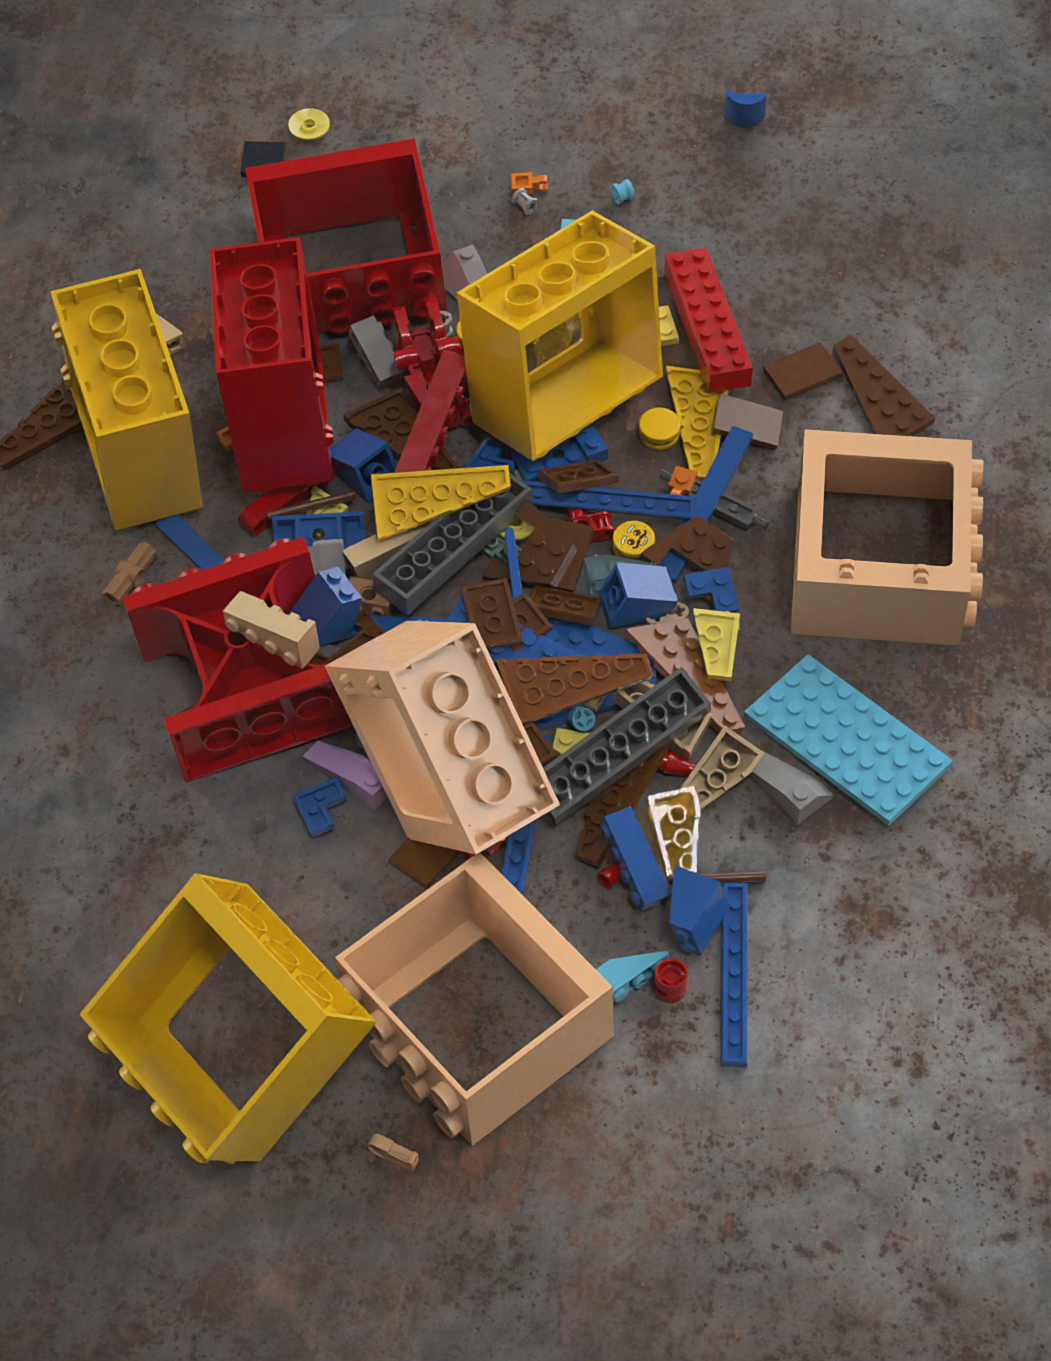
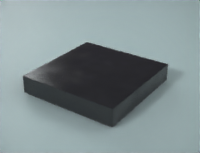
M244 141L240 170L241 177H247L245 168L283 162L285 160L286 143Z

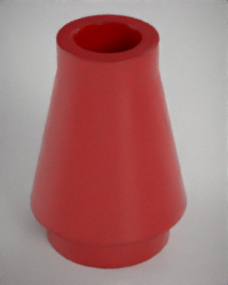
M670 750L658 769L666 774L689 776L694 770L695 763Z

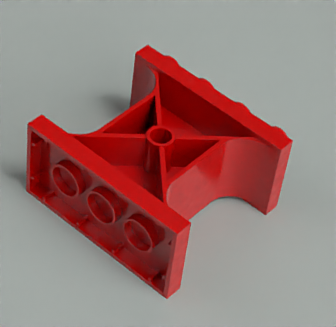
M304 537L295 540L279 539L270 544L268 549L250 555L243 553L234 554L226 558L223 564L205 570L198 568L188 569L182 572L177 579L159 585L153 583L143 584L137 587L132 594L122 597L144 663L172 653L179 654L190 659L199 674L203 686V694L197 705L191 710L164 718L185 783L353 726L325 668L327 664L314 665L307 663L303 669L296 665H290L281 656L269 653L262 645L250 642L243 634L237 631L233 632L225 625L223 610L240 591L264 600L267 607L271 608L273 605L281 607L282 611L289 615V612L315 577L310 552Z

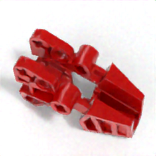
M436 299L425 301L427 320L430 327L417 328L409 331V322L404 306L393 308L395 327L399 337L397 350L393 351L397 371L408 368L410 375L404 376L405 383L419 410L437 368L436 358H441L444 349L462 355L458 336L449 338L445 333ZM458 407L455 410L456 417L452 427L459 425L460 408Z

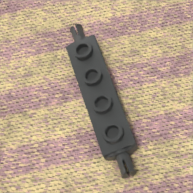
M664 469L659 475L660 479L670 482L672 474ZM696 479L691 494L684 493L683 495L695 497L703 481ZM725 492L714 511V514L746 530L752 525L766 530L770 523L758 517V508Z

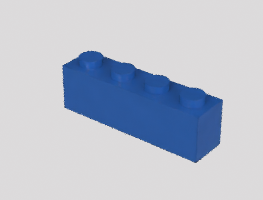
M631 806L604 816L600 824V833L603 839L609 842L611 857L620 866L621 879L625 884H628L631 890L630 897L633 904L638 906L640 912L667 902L672 894Z

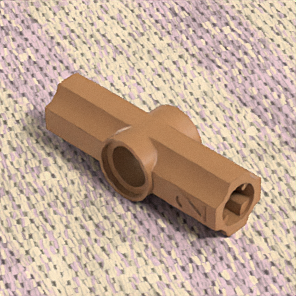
M146 542L139 543L127 560L119 562L115 569L114 578L102 592L103 597L110 604L120 605L123 601L122 597L126 596L133 587L137 588L142 583L145 570L157 555L156 550Z

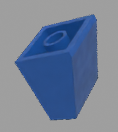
M357 428L331 446L332 467L336 470V476L368 503L373 500L371 474L394 473L397 467L388 442Z
M616 562L599 592L610 628L646 622V618L660 619V617L666 616V614L670 615L678 602L671 577H669L667 568L663 566Z
M339 566L317 573L289 612V615L293 612L300 615L301 621L306 622L308 619L315 621L319 646L351 637L362 597Z
M676 865L673 877L669 923L679 943V947L683 951L702 955L727 912L729 904L720 882Z

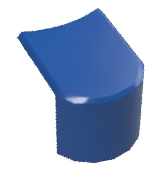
M726 90V117L731 123L737 126L748 127L760 123L765 118V92L741 94Z

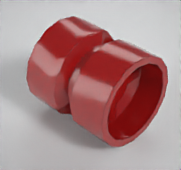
M668 958L661 961L656 967L654 991L656 996L665 1003H677L686 995L688 970L682 961Z

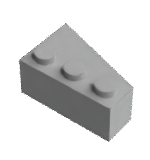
M373 315L350 325L347 344L349 347L354 346L358 351V354H356L357 359L364 361L367 367L365 368L366 372L376 387L381 389L401 380L405 369L397 371L393 357L394 346L390 340L386 339L382 323L380 321L377 322Z

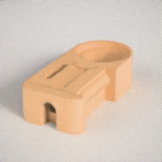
M373 1134L367 1144V1148L373 1154L410 1172L414 1171L419 1162V1155L416 1151L412 1152L380 1134Z

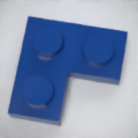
M485 438L464 468L508 465L509 473H512L515 466L513 461L500 458L507 449L504 442Z
M729 567L684 575L683 580L688 599L711 595L715 611L739 613L740 608Z
M337 777L293 794V800L311 837L334 829V823L327 808L347 801V796Z

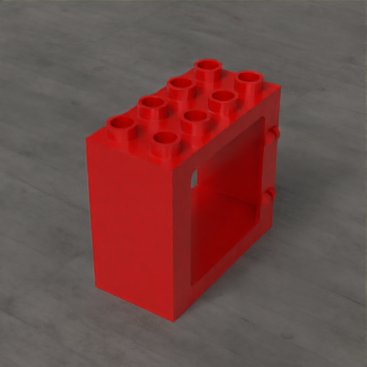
M415 138L245 168L258 242L286 239L289 235L396 216L401 218L408 250L407 256L307 273L318 333L329 331L343 333L350 330V325L373 315L377 322L380 321L382 325H387L394 321L393 308L402 306L405 308L407 317L418 316L427 318L425 301L432 299L437 300L440 311L447 310L441 255ZM412 226H416V233H412Z
M295 237L210 249L216 375L243 493L251 491L269 492L281 487L296 485L314 486L320 482L333 481L330 447L334 443L333 430L328 424L323 356L301 238Z

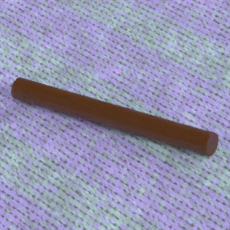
M354 490L268 511L266 514L268 521H270L272 516L293 515L356 499Z
M765 871L700 874L720 883L766 881ZM674 875L667 876L668 885H673Z

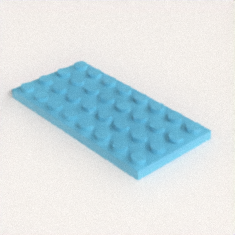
M809 654L744 711L745 718L888 826L953 766L952 759Z

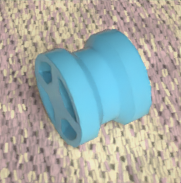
M628 179L623 180L621 184L615 183L611 185L613 199L618 205L622 204L624 200H633L635 198L634 188Z
M576 706L569 712L568 721L573 728L587 731L594 726L595 715L586 707Z

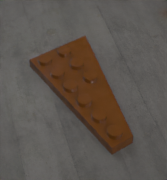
M852 335L834 344L833 351L842 370H845L848 382L855 391V397L867 422L870 423L873 429V434L914 436L935 423V417Z
M64 381L57 388H53L31 410L32 413L26 419L23 418L18 423V427L0 441V468L3 471L82 428L71 388L65 385Z
M400 388L343 414V418L354 428L388 442L392 454L400 459L418 415V410L403 389ZM440 446V458L437 466H432V470L458 469L459 467L447 450Z
M666 745L590 801L589 808L586 809L585 827L581 831L576 852L579 860L598 867L601 865L611 848L608 840H604L600 833V824L604 816L630 806L632 810L635 808L669 751Z

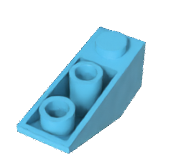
M662 951L615 958L598 967L596 970L613 987V1003L615 1001H622L628 995V992L634 988L639 989L644 986L648 979L655 975L657 965L669 958V953Z

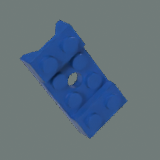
M592 423L581 429L577 435L569 437L549 450L545 456L531 461L515 449L508 448V460L514 461L524 481H539L537 471L540 469L596 459L602 462L608 459V448ZM555 454H561L564 457L561 459H556L552 456Z
M364 511L272 516L274 541L279 539L295 540L304 537L307 547L313 546V542L319 541L314 539L313 535L317 532H322L325 534V537L321 540L343 539L344 549L365 539Z

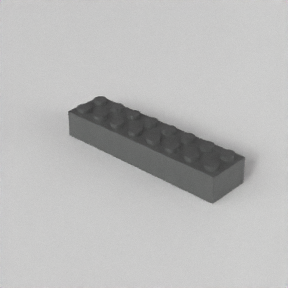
M509 473L510 490L433 520L372 574L373 590L406 615L410 614L517 519L515 516L523 501L527 499L531 502L532 488Z
M682 666L543 768L560 804L547 812L556 825L711 712V702Z

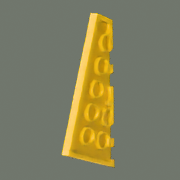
M666 366L675 414L680 420V435L688 469L697 471V479L703 481L719 452L721 435L712 432L718 396L720 393L728 395L729 390L708 393L700 370Z
M508 465L371 474L377 542L510 490Z

